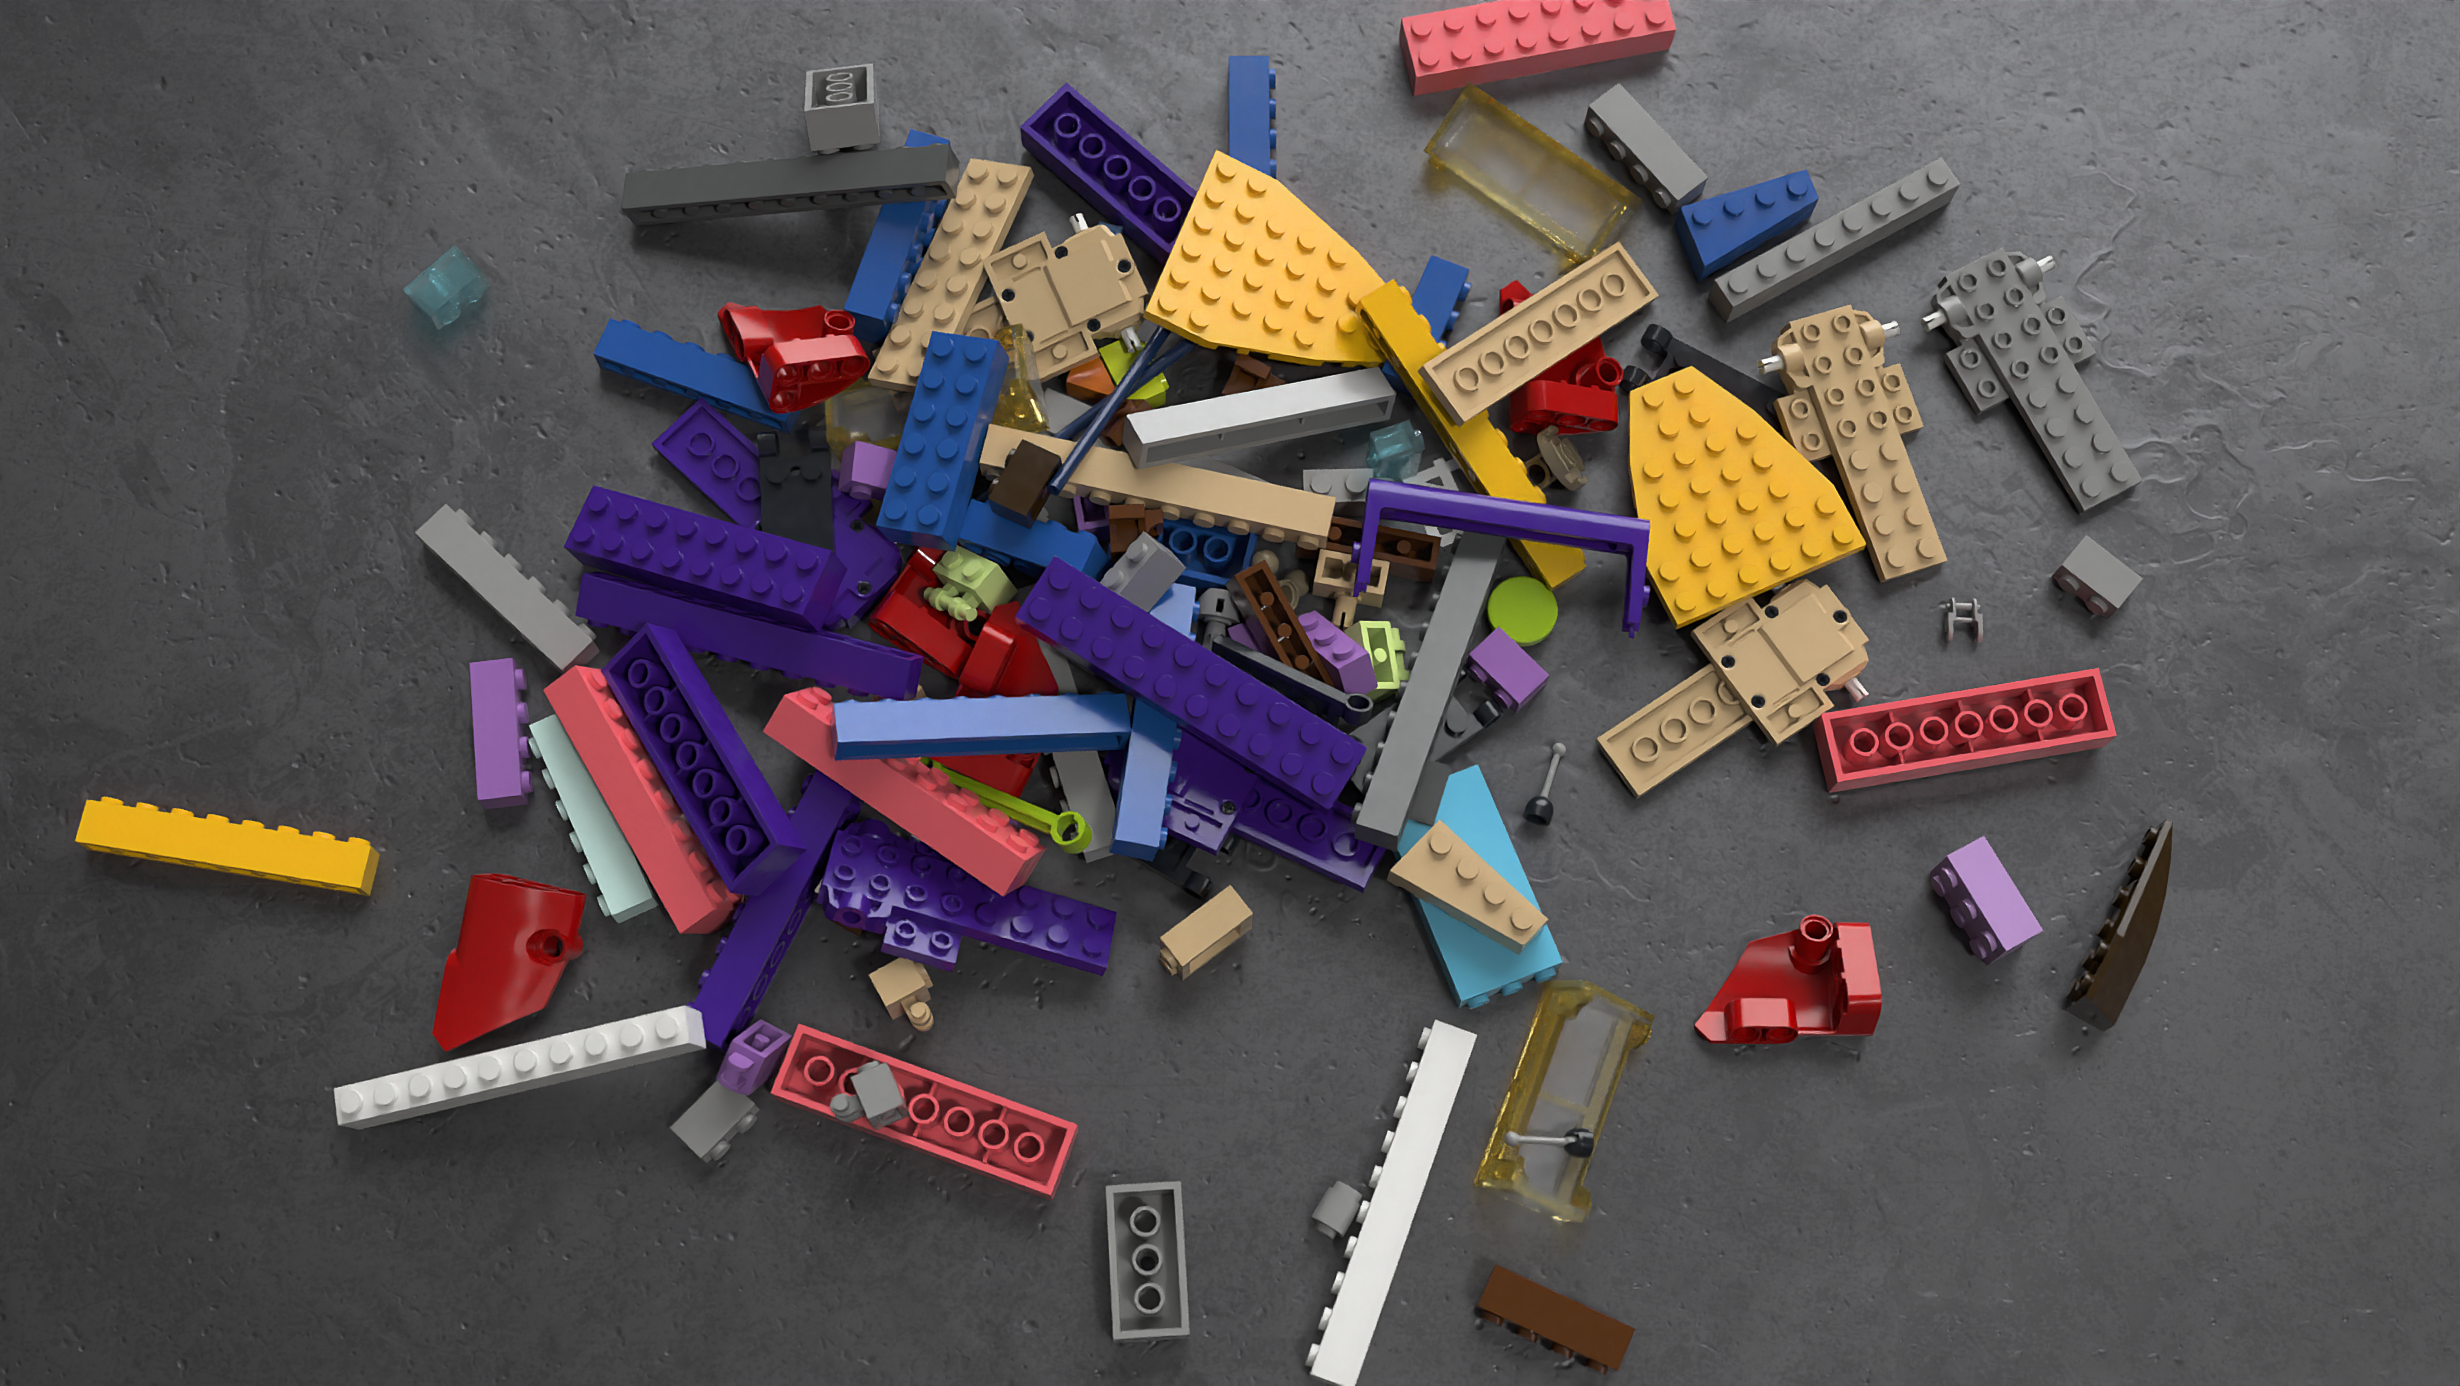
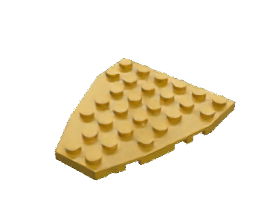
M1216 150L1142 317L1205 348L1216 349L1218 345L1236 348V353L1245 355L1249 351L1268 354V359L1309 366H1322L1324 362L1341 363V367L1363 365L1367 368H1382L1387 359L1355 311L1359 299L1386 283L1350 244L1278 180Z
M1693 366L1687 367L1630 391L1628 396V470L1637 518L1650 521L1646 575L1675 630L1864 550L1866 542L1835 486L1758 413Z

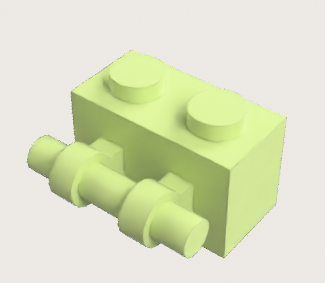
M957 545L955 552H946L939 563L932 569L944 584V587L936 589L928 587L924 591V598L929 601L933 608L939 611L947 610L949 615L957 620L973 621L977 617L976 608L991 615L995 606L1008 603L1018 590L998 564Z
M1359 621L1344 630L1343 633L1368 651L1378 687L1364 695L1370 697L1373 702H1380L1394 693L1397 698L1401 681H1408L1410 677L1409 671L1405 670L1403 654L1406 653L1404 641L1400 640L1399 629L1391 628L1388 621Z

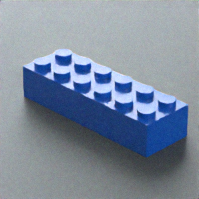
M910 129L904 146L921 147L929 146L932 143L950 145V140ZM947 199L882 205L844 306V311L850 313L855 319L853 334L857 339L883 346L892 324H895L898 320L901 305L924 259L927 247L929 248L937 231L935 228L937 219H942L946 212Z
M932 331L876 523V527L890 542L955 552L979 469L989 424L992 423L1010 359L998 340Z

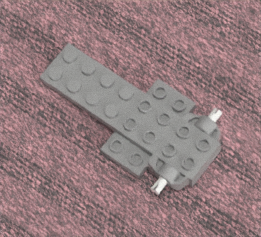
M2002 247L1944 276L1937 285L1939 291L1931 299L1934 313L1920 320L1921 325H1926L1923 328L1926 332L1941 325L1954 340L1957 348L1947 352L1942 358L1976 415L2012 399L2078 512L2082 514L2135 487L2143 480L2074 367L2092 358L2096 351L2062 295L2047 303L2044 301L2046 294L2043 290V274L2056 268L2055 260L2051 262L2053 257L2049 255L2036 262L2033 258H2028L2020 251L2005 252Z

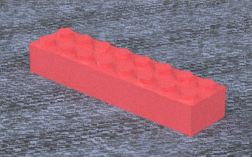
M1499 0L1401 18L1399 41L1413 96L1669 50L1676 27L1668 0Z
M575 665L543 689L544 693L679 933L716 934L733 922L737 908L741 903H745L743 901L744 895L729 892L602 674V669Z
M2099 668L1822 713L1813 724L1828 793L2102 748L2117 736Z
M809 687L783 696L763 730L765 734L1001 896H1005L1025 884L1047 849L1039 843L1040 839L1034 833L1026 829L1019 830L1009 823L1010 819L1005 813L995 808H987L979 802L980 798L978 795L966 788L959 789L949 782L950 777L937 768L932 767L930 769L920 762V757L834 761L830 726L834 703L831 701V695L818 687Z
M802 1024L797 1026L771 1090V1095L777 1101L1051 1201L1054 1199L1079 1132L1078 1125ZM873 1061H878L879 1064L887 1062L896 1079L910 1116L878 1130L874 1129L867 1116L850 1123L839 1121L830 1107L833 1097L837 1094H847L850 1097L857 1094L851 1077L858 1074L857 1069Z

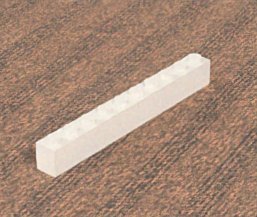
M680 1006L334 1088L338 1125L360 1130L706 1049L702 1015L700 1011L687 1006Z
M1438 1020L1434 1021L1432 1029L1424 1027L1417 1047L1424 1050L1420 1063L1412 1061L1405 1081L1412 1084L1408 1097L1400 1096L1393 1117L1399 1119L1396 1131L1394 1133L1388 1130L1381 1148V1152L1387 1153L1383 1168L1375 1166L1368 1185L1375 1189L1371 1202L1364 1200L1362 1202L1356 1222L1362 1224L1358 1238L1350 1236L1343 1256L1350 1259L1345 1273L1338 1271L1331 1293L1337 1295L1333 1309L1325 1307L1318 1329L1325 1331L1320 1346L1312 1344L1305 1365L1312 1367L1309 1374L1312 1378L1334 1386H1355L1475 1043L1477 1035Z

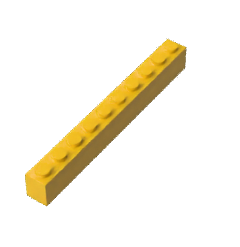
M1393 279L1359 299L1355 309L1356 313L1398 373L1477 494L1546 504L1547 500L1542 490L1538 486L1533 487L1527 478V469L1524 463L1518 457L1514 458L1507 448L1508 441L1499 428L1494 429L1488 420V411L1485 410L1464 425L1458 427L1419 374L1418 370L1424 364L1447 349L1442 343L1437 344L1431 335L1432 330L1427 319L1422 314L1418 315L1412 307L1413 301L1407 289L1403 286L1399 287ZM1507 538L1534 579L1545 584L1551 592L1580 575L1587 567L1584 563L1586 560L1585 555L1580 548Z

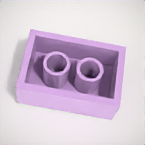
M1984 836L1947 855L1929 872L1932 876L1931 883L1934 890L1939 896L1945 897L1951 907L1950 914L1958 927L1964 928L1971 939L1969 944L1977 958L1983 959L1987 966L2024 946L2043 931Z

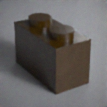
M1022 439L1017 449H1011L1007 455L1005 470L1000 479L995 478L989 487L987 496L992 512L1031 530L1051 494L1047 490V486L1062 465L1061 457Z

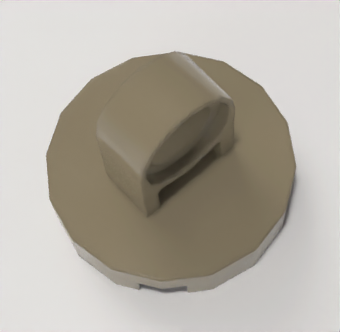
M1549 425L1537 434V443L1541 453L1524 464L1527 469L1526 476L1533 487L1538 486L1540 489H1543L1559 480L1569 490L1576 491L1588 482V477L1585 475L1582 477L1580 473L1586 469L1571 441L1567 437L1560 440L1556 435L1559 429L1556 426ZM1535 464L1542 466L1545 470V479L1541 484H1535L1529 478V470Z

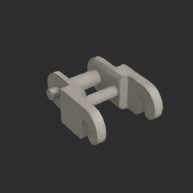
M1951 597L1949 603H1946V609L1949 612L1944 617V632H1947L1945 640L1952 641L1953 624L1961 622L1970 623L1974 627V633H1977L1975 642L1981 643L1983 638V615L1978 614L1980 605H1977L1976 598H1973L1971 603H1956L1955 598ZM1956 610L1970 611V618L1956 617Z

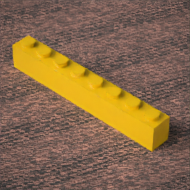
M101 797L100 802L86 800L75 842L91 851L370 896L380 858V854L370 846L371 842L360 838L349 837L348 842L335 840L334 835L317 831L313 832L312 836L299 834L300 831L298 829L288 826H278L276 831L264 829L265 825L256 821L243 820L242 825L229 823L228 818L214 814H207V818L203 819L194 817V813L177 808H173L171 813L158 811L159 808L157 806L147 803H137L136 807L124 806L123 801L110 797Z

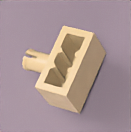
M1320 549L1312 595L1336 600L1331 622L1339 629L1341 619L1344 618L1343 631L1351 627L1357 604L1381 608L1390 562L1372 559L1369 585H1367L1366 593L1359 592L1358 597H1353L1357 564L1351 563V555Z

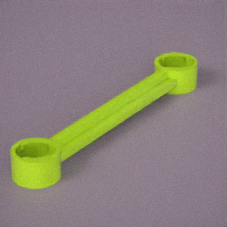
M920 757V762L924 765L933 764V768L946 773L950 777L949 782L959 789L966 788L978 795L980 798L979 802L987 808L998 809L1010 819L1050 835L1064 852L1076 854L1085 850L1091 843L1092 829L1079 813L1067 811L1060 815L1054 814L947 769L945 765L929 757ZM1078 824L1077 832L1079 835L1073 840L1063 841L1062 834L1065 829L1070 825Z

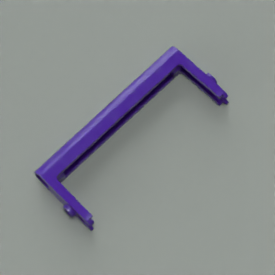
M1369 478L1360 543H1353L1351 563L1357 564L1353 597H1358L1359 592L1366 593L1367 585H1369L1379 519H1387L1624 555L1627 558L1621 631L1628 632V638L1633 639L1635 631L1639 632L1642 607L1647 606L1650 591L1649 586L1644 585L1650 534V521L1648 519Z

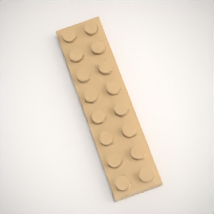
M970 159L958 184L957 198L951 199L901 305L898 320L895 324H892L867 377L872 386L915 393L932 331L962 334L988 277L982 259L1000 251L1033 180L1034 174L1031 167Z
M1618 241L1430 360L1418 372L1458 427L1522 387L1526 382H1530L1644 308L1659 295Z

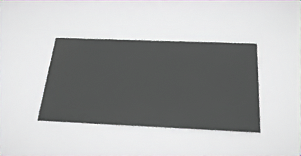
M1432 760L1429 761L1409 819L1430 826L1434 825L1452 766Z

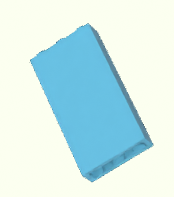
M1478 764L1449 775L1434 825L1440 819L1541 912ZM1408 819L1397 852L1393 851L1397 862L1433 826ZM1410 892L1458 1008L1468 1005L1469 1009H1475L1490 1001L1488 997L1502 992L1503 996H1508L1522 990V983L1535 979L1536 983H1541L1557 975L1556 970L1560 968L1563 961L1547 924L1518 955L1479 933L1476 928L1461 920L1458 921L1447 915V912L1429 902L1426 903L1414 896L1415 894Z

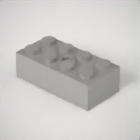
M873 64L806 71L804 112L811 151L819 150L821 154H831L843 147L853 146L856 150L872 148L876 143H880L879 99Z
M1181 1181L1106 1186L1114 1343L1190 1338ZM1151 1257L1154 1259L1155 1267L1151 1271H1145L1141 1268L1140 1263L1143 1258Z

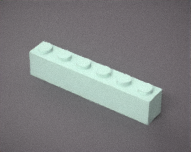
M555 713L529 725L534 736L528 739L536 758L543 757L547 768L542 770L543 776L550 790L556 788L561 799L555 802L563 820L570 819L575 831L569 833L576 851L578 853L584 851L589 863L584 864L583 867L592 885L598 883L602 895L598 896L597 900L606 917L612 915L619 924L658 906L659 904L637 856L557 714Z

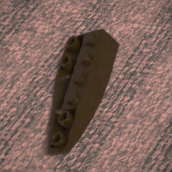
M2165 819L2156 827L2151 825L2145 833L2141 844L2146 847L2141 857L2135 856L2126 872L2130 879L2126 887L2121 886L2114 895L2111 905L2115 909L2111 917H2105L2097 929L2096 936L2100 937L2095 949L2091 947L2081 962L2080 966L2085 968L2080 980L2075 978L2065 994V998L2069 999V1002L2064 1011L2103 1032L2115 1025L2146 962L2158 929L2166 897L2171 863L2173 822Z

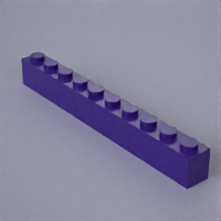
M599 571L582 574L575 616L588 619L587 624L591 626L607 628L609 625L620 627L619 632L622 634L635 636L646 623L676 630L689 652L705 653V650L717 653L716 658L723 661L737 662L738 659L748 661L749 667L753 669L768 671L771 667L782 670L781 675L787 678L803 679V676L815 679L814 684L821 687L835 688L836 685L847 687V692L855 696L868 697L869 694L881 696V700L894 699L896 701H908L916 698L924 658L922 655L822 629L820 632L812 631L680 592Z

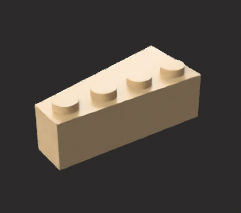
M1440 819L1397 862L1388 874V882L1397 887L1401 886L1415 894L1414 896L1426 903L1429 902L1447 912V915L1458 921L1461 920L1476 928L1479 933L1518 955L1543 930L1548 921L1537 908Z

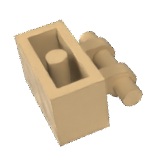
M900 957L869 974L872 983L893 1020L906 1013L913 1027L918 1031L925 1032L933 1026V1015L928 1005L925 1004V1002L931 1000L928 988L932 987L933 984L922 963H913L911 960Z

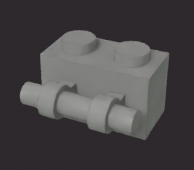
M873 1061L857 1069L858 1074L851 1077L857 1094L852 1097L847 1094H837L833 1097L830 1104L832 1112L842 1123H850L867 1116L875 1130L910 1116L896 1079L887 1062L879 1064L878 1061Z

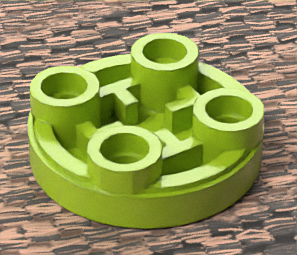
M1518 576L1501 582L1493 590L1487 604V620L1492 631L1500 627L1520 647H1526L1543 641L1551 633L1557 620L1558 606L1553 593L1548 590L1545 584L1531 577Z

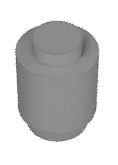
M1336 1181L1333 1188L1328 1187L1311 1216V1219L1316 1223L1314 1230L1333 1240L1335 1235L1343 1237L1361 1207L1359 1201L1362 1195L1350 1186Z

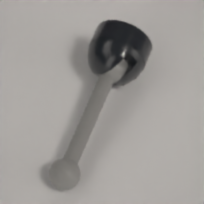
M1556 743L1552 747L1554 755L1541 795L1532 798L1526 804L1523 817L1533 824L1548 826L1551 823L1554 806L1547 797L1559 759L1566 752V747L1562 743Z
M1589 1128L1570 1129L1566 1132L1564 1138L1518 1136L1515 1132H1508L1504 1137L1505 1143L1510 1147H1514L1518 1143L1560 1145L1564 1147V1150L1570 1156L1576 1158H1589L1594 1144L1593 1134Z

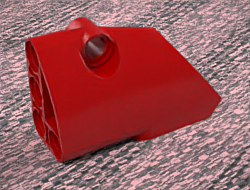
M1517 279L1499 291L1500 316L1533 296ZM1600 336L1530 382H1526L1522 387L1509 395L1510 430L1517 433L1537 435L1549 425H1553L1559 429L1556 435L1561 436L1604 432L1618 427V399L1615 393V386L1622 381L1623 370L1618 361L1614 358L1606 357Z
M728 302L717 312V318L738 360L748 363L769 408L774 413L795 412L824 402L856 382L870 367V361L862 345L853 334L855 319L846 311H827L821 305L797 310H762L756 305L744 307Z
M916 546L906 560L907 566L870 616L867 624L872 630L899 649L924 656L923 663L951 678L958 679L979 636H974L969 632V621L957 620L950 616L947 610L939 611L933 608L929 601L924 598V591L928 587L935 589L944 587V584L932 569L948 551ZM976 608L977 617L975 619L980 623L982 631L991 615Z
M1018 601L994 607L958 681L960 685L954 698L959 696L975 699L988 698L994 695L1005 697H1024L1029 694H1039L1041 696L1058 695L1059 686L1036 636L1016 624L1015 616L1021 608ZM1041 753L929 758L998 791L1020 798Z
M485 873L471 875L457 948L453 949L446 961L432 1034L445 1052L547 1007L568 961L577 959L583 950V940L578 930L582 923L587 898L586 894L506 874ZM558 939H560L563 944L562 953H560L557 948Z
M1814 914L1803 918L1799 929L1750 941L1729 977L1694 1025V1029L1710 1044H1785L1792 1042L1798 1036H1873L1881 1013L1882 996L1869 923L1834 922L1831 925L1827 918Z

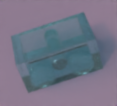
M454 245L406 286L403 291L410 303L431 324L440 330L445 324L447 325L455 321L460 311L469 303L479 300L490 285L483 272Z
M1410 420L1370 432L1366 460L1369 468H1373V478H1391L1395 482H1400L1417 476L1419 463L1422 462L1421 453L1425 449L1422 435L1419 430H1413Z

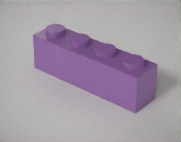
M513 658L469 663L477 800L485 809L529 804L528 793L533 792L534 785L532 773L527 771L526 758H531V746L528 741L529 737L524 736V724L529 723L527 703H522V690L527 689L525 670L520 669Z

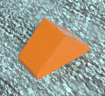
M1100 357L1071 369L1066 380L1067 395L1094 404L1100 402L1115 389Z

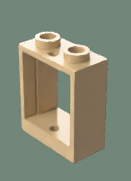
M1229 885L1160 937L1159 953L1161 958L1159 960L1171 976L1177 973L1183 981L1252 929V911L1234 888Z

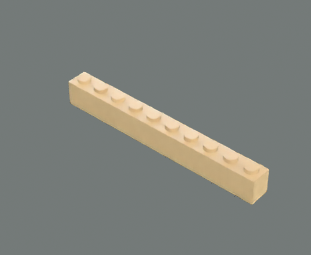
M989 424L979 462L981 475L986 476L992 482L995 478L1000 479L1005 470L1007 455L1011 449H1017L1022 439L1059 455L1062 464L1077 442ZM1096 446L1091 447L1059 494V496L1065 498H1074L1075 495L1089 498L1091 502L1104 506L1110 503L1118 505L1144 504L1145 510L1163 509V518L1168 520L1184 518L1193 520L1194 524L1201 527L1211 528L1214 525L1226 527L1230 532L1238 535L1254 533L1262 535L1268 541L1277 543L1287 540L1296 542L1298 546L1308 550H1316L1318 547L1326 549L1336 497L1176 463L1138 470L1129 453Z

